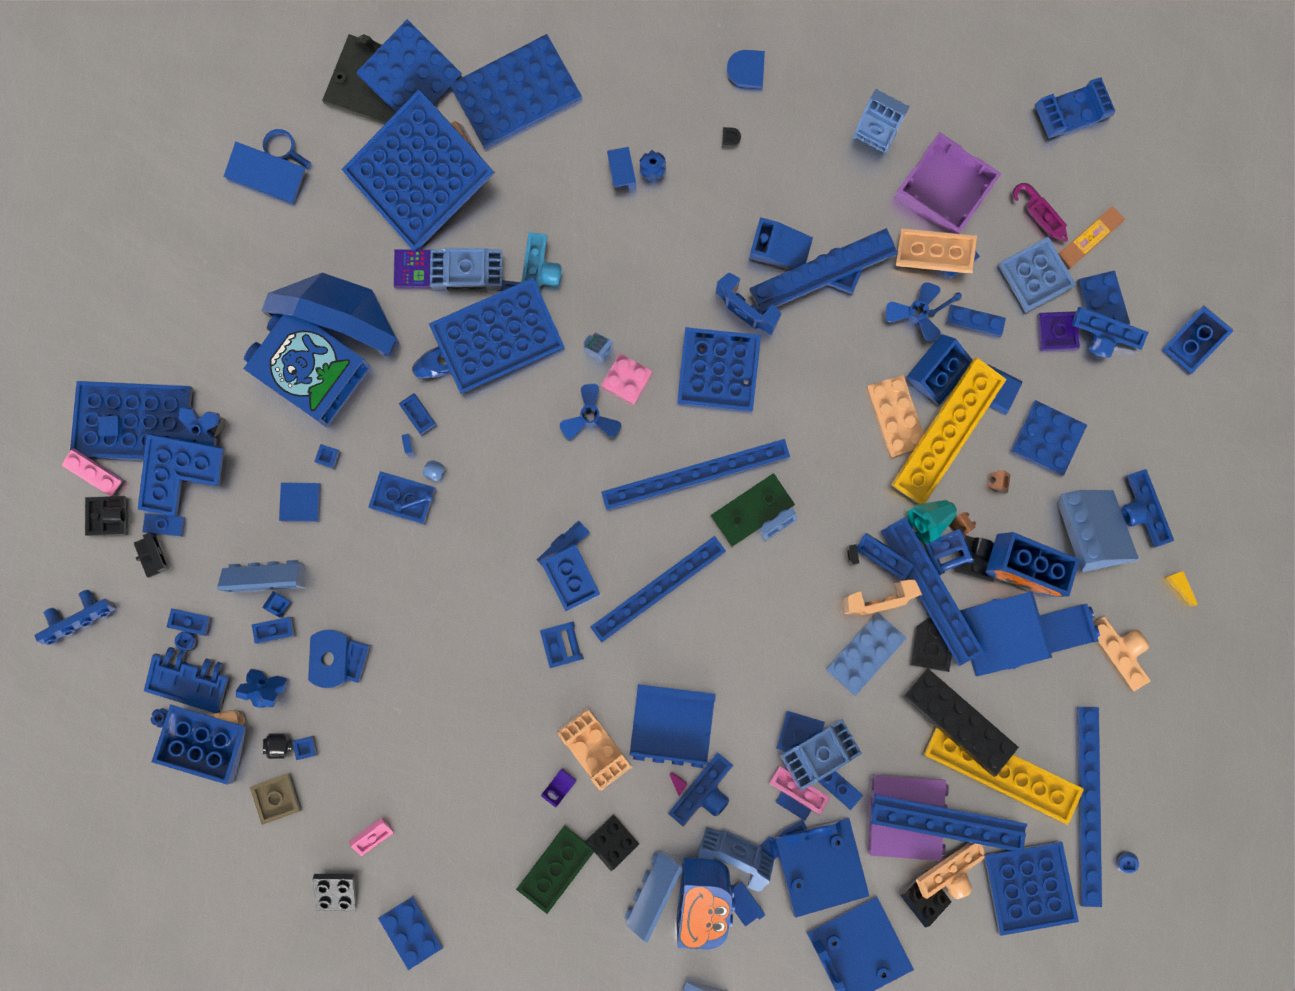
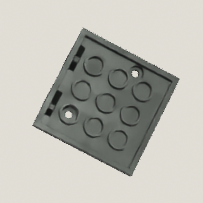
M348 34L322 99L324 104L382 124H386L396 112L356 74L382 44L375 42L370 36L365 34L359 37Z

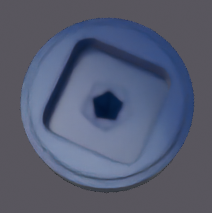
M180 632L175 637V646L181 651H189L196 644V638L190 632Z
M1125 852L1119 856L1118 864L1123 872L1134 873L1138 870L1139 860L1135 854Z

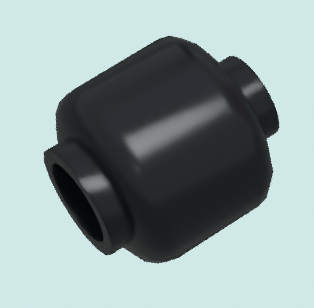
M270 733L263 739V754H266L268 759H284L287 756V752H291L292 741L287 739L285 733Z

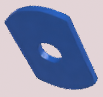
M322 630L310 637L308 681L321 688H333L346 682L348 637L345 634L336 630ZM326 652H331L334 657L333 663L330 666H326L323 663V656Z

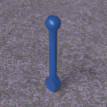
M960 292L955 293L954 297L936 309L929 310L928 316L934 317L936 312L956 299H961L962 294Z
M429 493L426 497L402 505L396 504L394 509L400 512L405 507L426 500L431 501L433 495Z

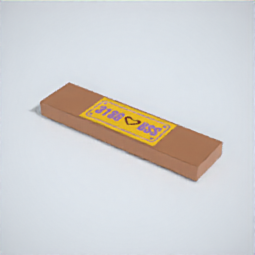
M1112 206L1058 253L1063 263L1070 269L1117 228L1125 218Z

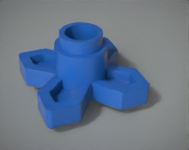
M181 407L179 420L187 428L177 433L176 439L192 442L196 440L197 443L216 446L217 439L209 430L219 425L220 414L208 411L199 418L194 408Z
M250 669L246 675L247 683L240 684L236 690V698L250 699L253 706L257 708L274 707L278 699L277 692L284 691L287 686V678L274 676L266 679L262 671Z

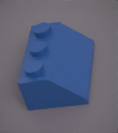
M941 334L906 377L918 391L940 406L957 385L973 359L956 338Z

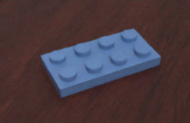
M876 612L826 670L856 696L907 638L879 612Z

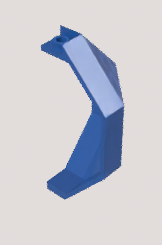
M323 272L268 293L261 310L269 317H272L274 314L297 317L343 333L378 350L382 356L389 355L394 341H398L372 289Z

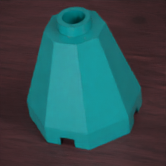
M948 500L924 503L908 510L907 518L910 526L916 528L917 532L914 533L917 538L927 545L941 536L956 518L957 509Z

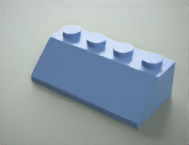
M298 560L286 561L287 564L271 561L263 566H260V563H248V567H241V564H229V568H222L217 590L229 593L305 588L304 564L298 563Z

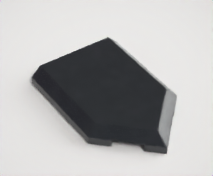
M929 617L916 627L911 665L949 672L952 653L933 620Z

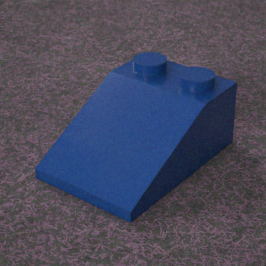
M1203 304L1167 343L1163 350L1192 374L1234 330Z

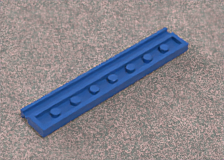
M885 228L750 287L749 291L756 306L761 311L760 314L767 311L771 304L776 307L897 255L898 250L894 246L895 244L888 229Z
M906 517L881 530L891 549L916 564L908 579L916 581L922 595H919V598L957 664L961 666L983 654L984 651Z
M874 794L875 798L869 822L871 824L1023 853L1027 823Z

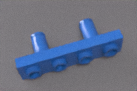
M84 590L78 594L84 609L60 621L56 609L49 608L43 613L49 627L35 634V639L44 645L54 644L57 642V639L73 634L76 629L92 624V621L108 616L111 611L116 609L114 603L105 598L95 603L91 591Z

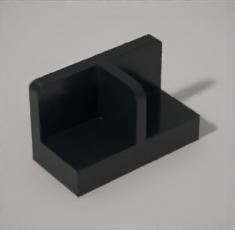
M149 532L143 535V539L134 542L138 554L136 561L141 562L146 577L150 578L169 570L156 534Z

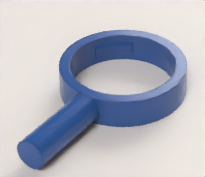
M274 129L265 135L262 144L265 153L269 154L267 150L269 140L275 135L283 134L290 138L291 148L287 154L278 158L284 160L292 158L304 167H310L311 162L295 152L296 143L288 131Z

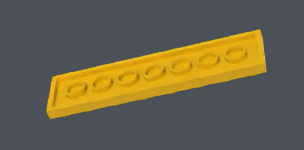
M974 358L891 485L918 505L926 503L1007 379L979 358Z
M937 727L923 754L1067 825L1084 790L1015 755L1009 759L998 775L993 777Z

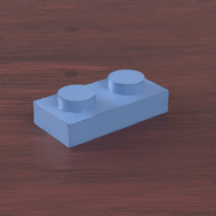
M793 508L785 509L774 520L766 521L762 528H760L761 535L765 541L797 520L796 512Z

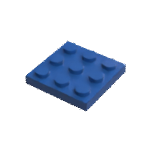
M1035 400L1010 452L1051 472L1064 476L1087 424Z

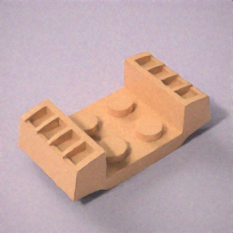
M904 580L895 583L897 595L883 598L884 602L881 603L877 599L864 604L862 592L860 591L843 598L844 614L859 613L863 616L903 606L910 599L922 595L915 580Z
M588 707L556 731L560 739L568 746L600 791L632 768Z

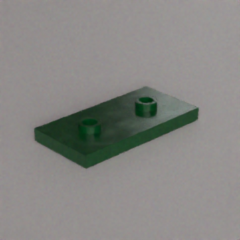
M773 473L710 516L730 546L733 547L760 529L766 521H772L778 517L781 511L790 509L795 503Z
M564 825L516 890L548 914L594 851L584 839Z

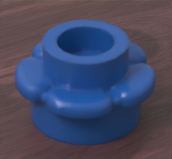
M164 708L160 710L155 709L152 712L151 723L158 728H162L168 711Z

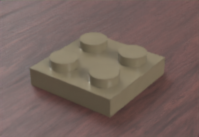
M289 773L250 787L261 825L301 811Z

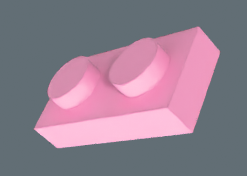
M380 818L351 839L349 843L362 857L394 832Z

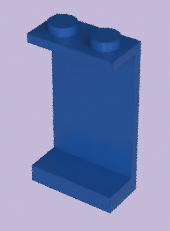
M1087 603L1040 615L1051 653L1092 642H1099L1100 632L1098 626H1094L1092 620L1094 612L1091 606L1088 607Z

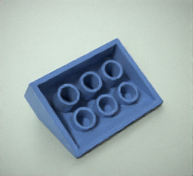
M1077 490L1061 494L1057 504L1076 558L1080 559L1079 567L1081 572L1139 560L1114 490Z
M661 849L659 853H654L650 862L653 866L650 872H645L642 879L644 885L641 890L637 889L633 898L636 902L633 908H628L624 917L627 919L626 926L647 943L683 868L681 859Z

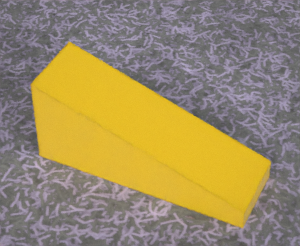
M1179 571L1165 577L1189 606L1198 605L1184 571Z

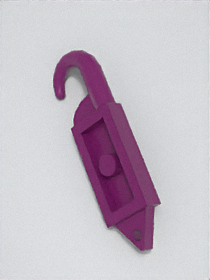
M1028 183L1016 185L1013 189L1014 199L1016 201L1019 200L1017 196L1019 190H1026L1031 196L1026 206L1030 215L1051 239L1054 237L1067 242V224L1045 198L1041 197L1034 187Z

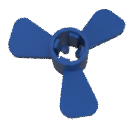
M929 282L923 283L918 300L913 302L911 306L889 302L886 306L885 315L887 322L892 323L907 318L912 324H920L925 340L933 341L941 334L939 328L926 316L929 313L928 304L940 293V287ZM914 308H917L919 311H922L923 313H920L919 317L914 315L916 313V309Z
M585 384L581 387L585 406L581 409L579 417L561 421L560 429L565 438L573 439L584 426L594 427L597 425L609 437H615L620 431L621 423L617 420L601 417L598 408L595 406L599 393V386L597 384ZM592 411L595 413L594 420L589 421L584 416L586 413L590 415Z

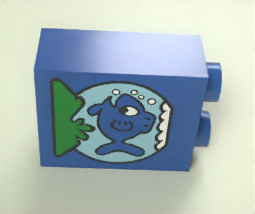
M274 314L267 324V330L270 333L263 343L255 342L246 351L244 361L247 364L243 369L317 422L327 427L371 366L364 358L315 324L297 317Z

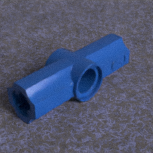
M577 521L566 533L558 536L551 543V546L536 560L541 564L540 559L573 543L578 545L590 532L580 521Z

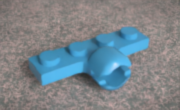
M528 232L521 283L534 277L539 291L544 284L559 285L562 274L561 265L545 261L548 236L546 234Z

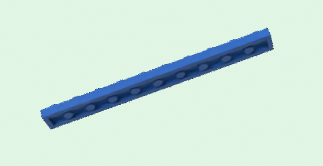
M785 439L605 490L601 493L606 510L608 511L788 459L790 454Z
M1077 707L1078 786L1084 789L1079 799L1080 906L1102 907L1099 707Z

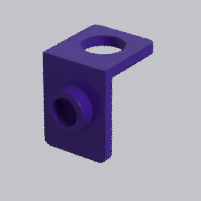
M563 768L560 769L541 794V797L554 807H557L577 781L576 778ZM548 793L554 794L557 800L551 799Z

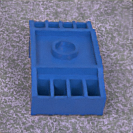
M1102 77L1090 80L1086 87L1057 97L1054 96V93L1045 96L1035 104L1048 138L1064 135L1113 116L1115 113V108Z
M728 272L717 282L715 293L724 301L725 307L754 330L760 329L772 335L782 313L775 305L771 304L763 315L760 314L761 311L756 306H750L745 302V298L739 293L735 294L739 287L740 278Z

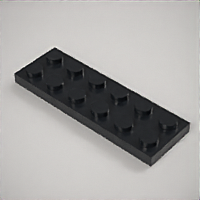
M929 668L925 670L903 696L908 703L993 777L998 775L1019 748Z

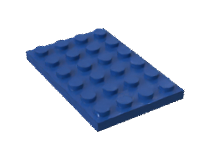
M548 34L450 84V88L484 149L582 99L581 93Z
M534 277L429 323L460 394L565 348Z
M76 381L70 450L76 449L88 458L144 460L147 434L176 438L177 433L187 428L179 420V411L181 407L191 408L193 387ZM120 416V436H99L98 417Z

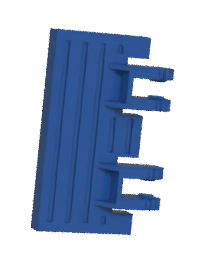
M173 647L167 649L163 664H161L163 655L157 653L152 655L144 692L208 712H220L229 679L228 675L221 674L223 666L221 662L216 663L213 675L209 676L211 659L206 658L199 676V666L184 662L185 651L179 652L175 665L171 664L175 651Z

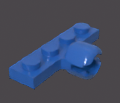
M1078 307L1071 324L1092 332L1094 338L1089 350L1105 358L1112 356L1118 343L1142 350L1149 333Z
M1147 469L1127 475L1135 501L1121 508L1126 525L1132 527L1144 523L1154 548L1175 541Z
M717 753L668 814L683 827L700 807L705 808L713 816H718L729 803V798L718 789V785L734 765Z

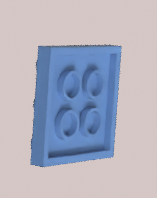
M1049 237L998 263L1000 270L1025 313L1076 286Z

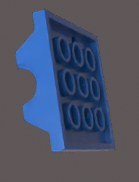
M685 327L677 403L753 411L761 335ZM700 346H704V351L700 350ZM745 379L749 381L748 384H744Z
M843 818L774 838L792 913L795 918L869 897L849 818ZM836 840L839 841V845L835 844ZM797 883L801 884L800 888L796 887Z
M877 896L806 932L835 991H875L914 970ZM832 941H836L837 944L833 946ZM882 973H886L885 978L881 977Z

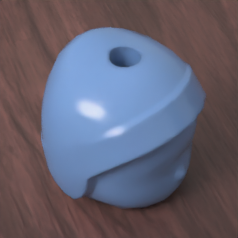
M430 460L424 466L423 476L433 481H439L443 476L445 467L440 462Z

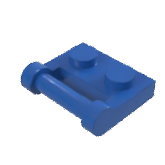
M962 529L941 536L927 545L925 544L931 561L939 575L966 562L971 563L975 561ZM960 550L964 553L963 556L943 564L940 563L939 559Z
M574 621L540 630L550 668L584 659L583 654H580ZM563 630L567 631L573 656L567 657L561 631Z

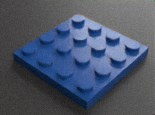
M408 19L356 72L395 112L419 89L434 104L447 91L450 84L462 75Z
M1062 841L1024 847L1023 853L1007 850L984 855L1000 936L1079 922Z

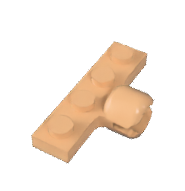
M1105 615L1094 621V626L1097 625L1100 632V637H1098L1099 643L1133 691L1150 682V678L1136 660L1138 655L1149 649L1148 641L1138 629H1134L1125 636H1120Z
M969 842L918 877L916 882L922 896L928 899L945 886L951 897L961 899L968 896L972 891V886L967 872L985 859L984 855L986 854L983 846Z

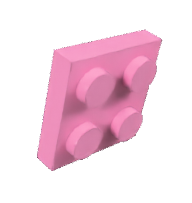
M619 353L601 387L635 405L653 371Z

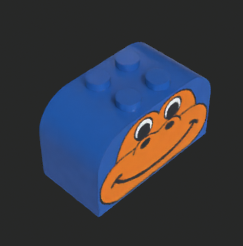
M1015 532L1000 533L996 535L986 573L1029 592L1033 591V593L1038 595L1068 597L1071 593L1080 559Z
M698 858L683 859L676 917L677 948L709 950L721 946L726 941L729 927L733 926V914H731V911H735V899L732 898L734 896V885H731L729 869L721 861Z

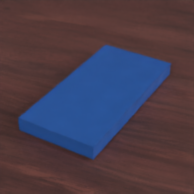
M235 141L223 177L294 203L306 168Z

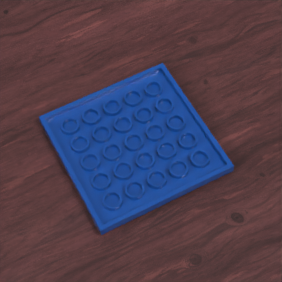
M420 89L341 169L413 251L419 250L495 173Z

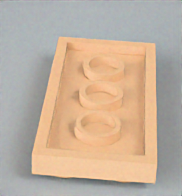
M901 229L896 266L972 273L977 236Z
M904 375L867 386L866 388L890 458L913 452L924 433Z

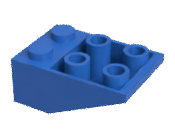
M760 217L749 259L792 270L806 263L813 237L780 222Z

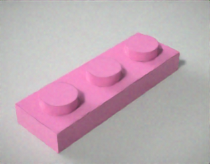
M76 449L70 450L62 464L63 467L109 496H114L123 482V479Z
M781 766L777 768L769 784L818 815H821L830 799L829 796L811 785L802 791L799 790L789 771Z

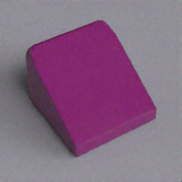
M670 772L671 780L678 796H680L687 786V782L674 772Z

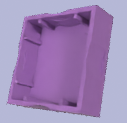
M939 132L923 154L919 163L912 169L897 190L894 199L944 233L960 234L1002 173L981 159L970 155L962 146Z

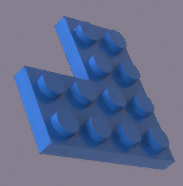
M147 434L138 510L175 517L178 515L182 480L219 486L224 447Z

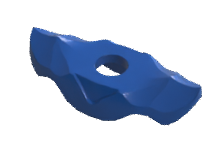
M439 346L425 352L415 361L412 371L416 377L424 379L441 377L451 373L447 364L440 365L437 361L438 356L442 354Z

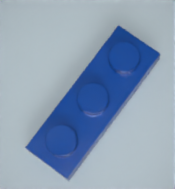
M951 304L945 324L1001 337L1006 318Z
M865 533L857 546V551L903 581L908 578L916 565L868 533Z

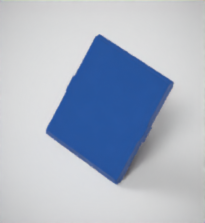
M1033 591L1004 599H993L988 603L960 610L984 651L983 654L971 660L976 677L1005 669H1016L1021 665L1053 658Z

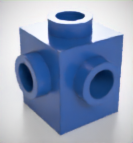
M653 150L648 154L645 153L639 160L640 173L645 178L655 182L658 177L661 178L666 172L665 157Z

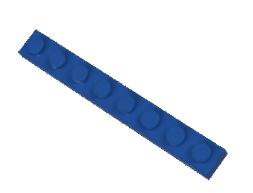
M715 536L590 626V628L602 643L724 554L726 550Z

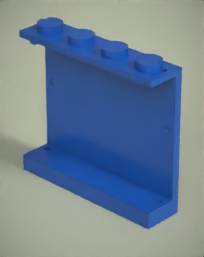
M638 684L629 755L633 756L634 760L645 761V757L653 758L652 762L664 763V760H671L673 765L683 766L684 762L692 763L691 767L703 768V765H708V751L716 694Z

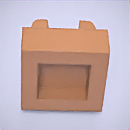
M1004 470L990 473L989 476L996 478V482L988 484V487L1001 493H1008L1011 474Z
M963 512L951 522L950 526L954 531L962 529L964 535L976 528V522H971L968 518L970 514Z

